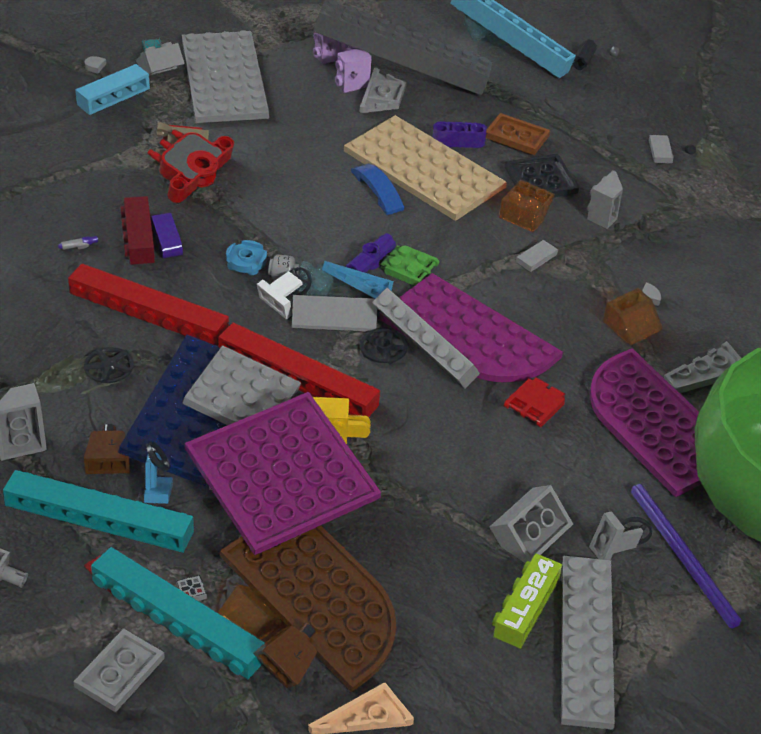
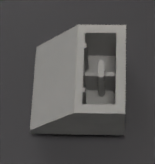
M171 42L162 44L160 48H155V46L148 47L136 59L137 64L149 76L177 69L185 64L178 43L172 44Z
M615 171L604 176L601 182L592 187L590 191L591 200L587 207V211H589L587 220L606 229L617 220L623 191Z

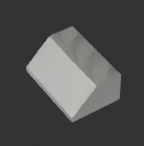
M34 383L11 388L0 400L1 461L47 450L41 403Z
M547 485L532 488L489 527L502 548L526 563L527 560L531 562L535 553L541 555L573 523L552 486Z

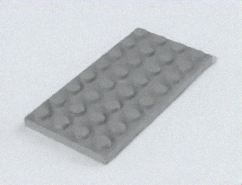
M251 31L207 32L205 34L190 33L182 35L195 123L269 119L268 105Z

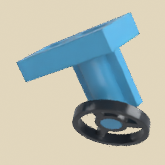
M150 441L146 445L149 454L145 463L146 490L144 493V503H169L173 487V477H157V466L165 472L170 469V462L160 446L154 441Z

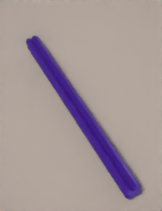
M634 485L631 491L632 495L729 628L738 627L741 618L643 485Z

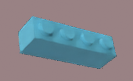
M135 64L75 89L77 105L89 115L150 89L149 74Z

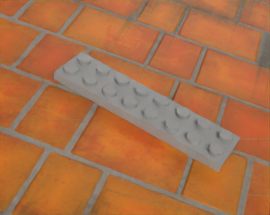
M563 556L561 725L612 730L615 725L611 560Z

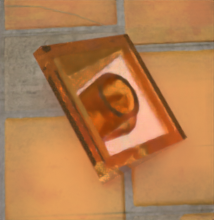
M244 585L236 586L218 612V614L260 640L285 625L249 586Z

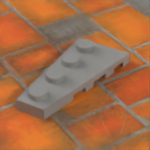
M725 342L721 345V348L717 350L713 348L708 351L706 356L702 358L697 357L693 359L691 364H684L665 374L664 379L679 393L714 384L718 377L732 364L740 360L741 357L728 342Z

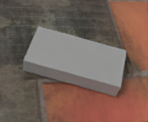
M649 135V144L654 163H672L673 154L668 135Z
M542 240L517 256L516 263L532 272L555 257L558 249Z

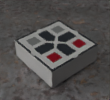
M200 575L176 581L178 589L197 601L207 599V593Z

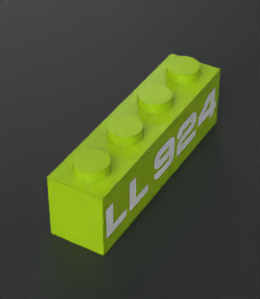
M535 553L531 562L526 561L522 570L523 576L521 578L517 577L512 588V595L508 594L502 605V612H497L493 619L492 626L495 627L494 638L517 648H522L560 579L561 563Z

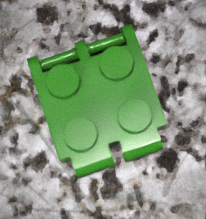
M404 245L396 246L391 251V256L388 255L382 261L380 268L385 270V274L415 286L425 276L428 277L431 274V269L438 266L440 261L433 256Z

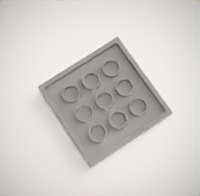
M222 345L184 397L183 404L226 425H230L292 399L299 390L301 382Z

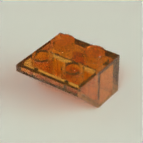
M520 180L503 197L499 218L534 232L543 222L555 194Z
M639 288L606 303L603 322L630 345L662 330V324L652 299Z

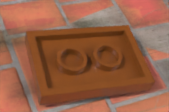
M502 113L496 117L486 132V138L493 142H498L533 155L537 153L550 135L549 129Z

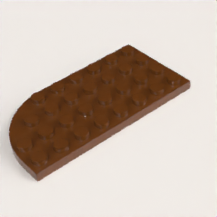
M321 525L257 555L253 554L242 536L220 551V557L288 627L293 625L299 630L304 623H307L315 629L316 634L309 642L317 649L316 656L351 692L369 680L384 665L392 650L396 633V617L392 602L381 584Z

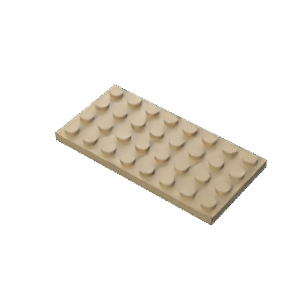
M396 115L344 145V152L363 164L375 165L390 181L454 221L506 188L507 182Z

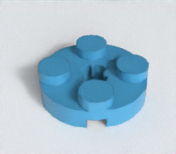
M244 240L242 244L238 245L233 243L226 251L227 266L230 270L256 275L267 263V252L256 241Z

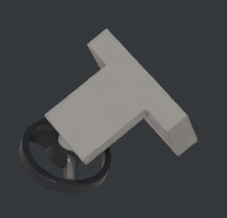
M612 511L603 514L589 547L598 559L611 560L613 553L633 549L637 545L647 542L652 536V526L641 517H629L620 523ZM629 522L643 523L641 526H631L629 528L624 526ZM648 527L649 534L641 539L643 531Z

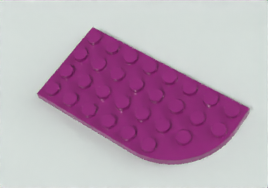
M433 273L399 297L474 364L480 373L476 378L493 382L524 381L544 373L562 358L563 351ZM379 312V320L383 321L387 325L402 333L394 324H392L384 315H382Z
M633 348L605 361L595 372L590 388V402L598 419L674 497L701 485L702 483L697 474L695 425L699 411Z

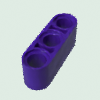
M436 122L433 125L432 138L448 147L481 148L485 145L487 127L482 123Z
M172 214L151 215V227L162 259L182 256V243Z

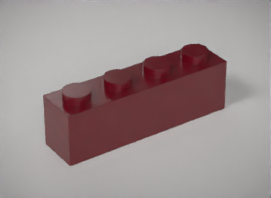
M148 196L124 198V206H120L121 218H124L122 219L125 257H129L130 265L155 263Z

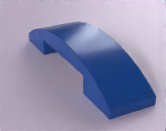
M365 164L351 168V172L359 182L365 181L378 197V205L386 215L404 210V205L395 187L378 167L372 164Z

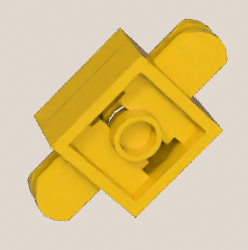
M313 397L346 444L347 437L366 438L369 436L370 418L362 415H348L349 399Z

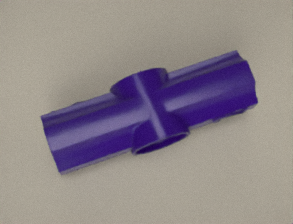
M387 233L381 235L373 243L364 244L362 252L349 262L346 267L364 273L368 270L376 269L379 267L380 260L395 248L396 242Z

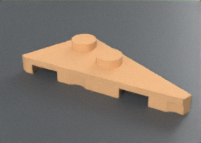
M384 682L309 724L308 731L311 734H331L411 726L414 723V717Z

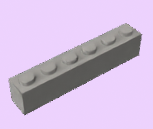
M386 288L372 302L382 315L464 389L480 374L472 362L390 289Z

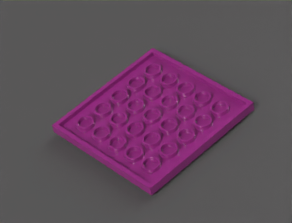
M309 392L185 443V450L254 555L381 498L379 488Z

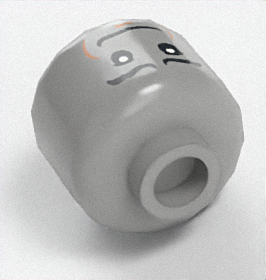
M277 254L274 256V259H270L268 275H271L272 279L276 281L288 271L290 272L292 269L299 267V264H295L293 256Z

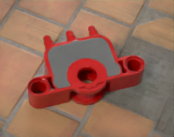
M173 129L171 133L178 140L171 144L161 139L160 145L166 149L162 155L152 149L148 151V155L160 163V174L170 181L168 198L172 202H182L197 187H208L213 184L216 179V171L229 161L232 156L234 141L231 137L221 136L212 143L198 133L189 132L183 134Z

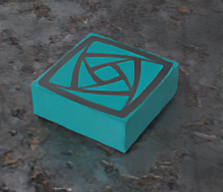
M160 38L142 40L144 52L148 47L155 46V48H160L162 45Z

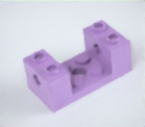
M314 33L315 48H313V54L321 64L336 61V85L344 93L366 88L370 81L371 55L361 49Z

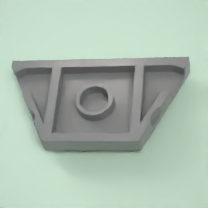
M374 68L360 105V113L399 109L406 88V82L396 79L390 74L384 76L379 73L378 68Z

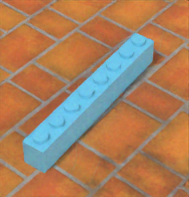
M451 0L450 4L455 6L457 10L462 11L472 20L480 23L485 29L496 34L498 38L509 43L511 47L516 48L526 57L534 60L539 66L550 71L552 75L561 78L569 72L576 55L495 0Z

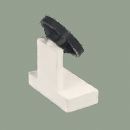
M296 267L270 285L266 281L261 280L257 283L259 298L285 319H288L292 316L291 303L286 296L289 294H306L311 287L312 278L308 270ZM303 270L307 274L308 280H303V277L297 275L296 271ZM303 284H307L306 288L302 292L298 294L293 293L297 288H300Z

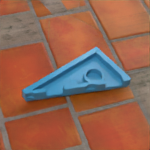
M324 261L323 271L375 299L386 288L392 291L394 281Z

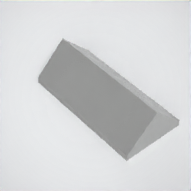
M293 295L292 328L350 331L375 330L377 308L372 303L375 299Z

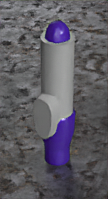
M93 236L64 241L58 245V248L62 250L75 247L83 249L93 243H97L98 238Z

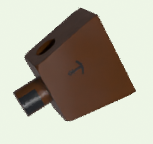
M106 424L103 426L102 431H93L91 433L84 454L85 474L130 473L125 432L116 431L114 425Z
M304 623L299 630L293 625L283 628L253 654L286 688L297 686L317 653V649L309 642L316 634V631L307 623Z

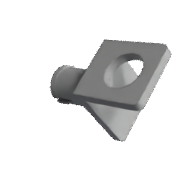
M0 548V581L5 580L22 588L27 580L28 573L8 566L10 552Z

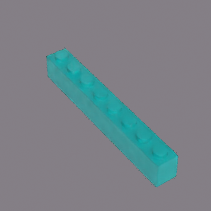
M15 470L3 489L5 506L184 553L194 533L193 516L186 513H179L117 495L102 493L94 489L56 481L52 478L33 475L29 472Z
M110 547L91 565L92 580L98 587L107 590L109 588L114 597L124 600L137 612H143L156 624L165 626L173 635L187 640L192 647L201 649L214 661L223 663L234 674L249 679L263 664L253 653L265 642L116 549Z

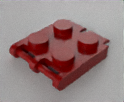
M536 377L533 380L528 379L504 402V407L514 409L520 413L521 417H528L536 422L537 426L542 427L564 405L565 393L553 386L548 389L549 384Z

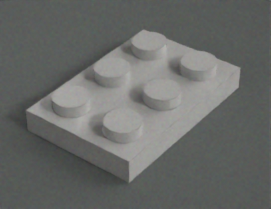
M123 628L74 680V687L116 712L165 659L164 652Z

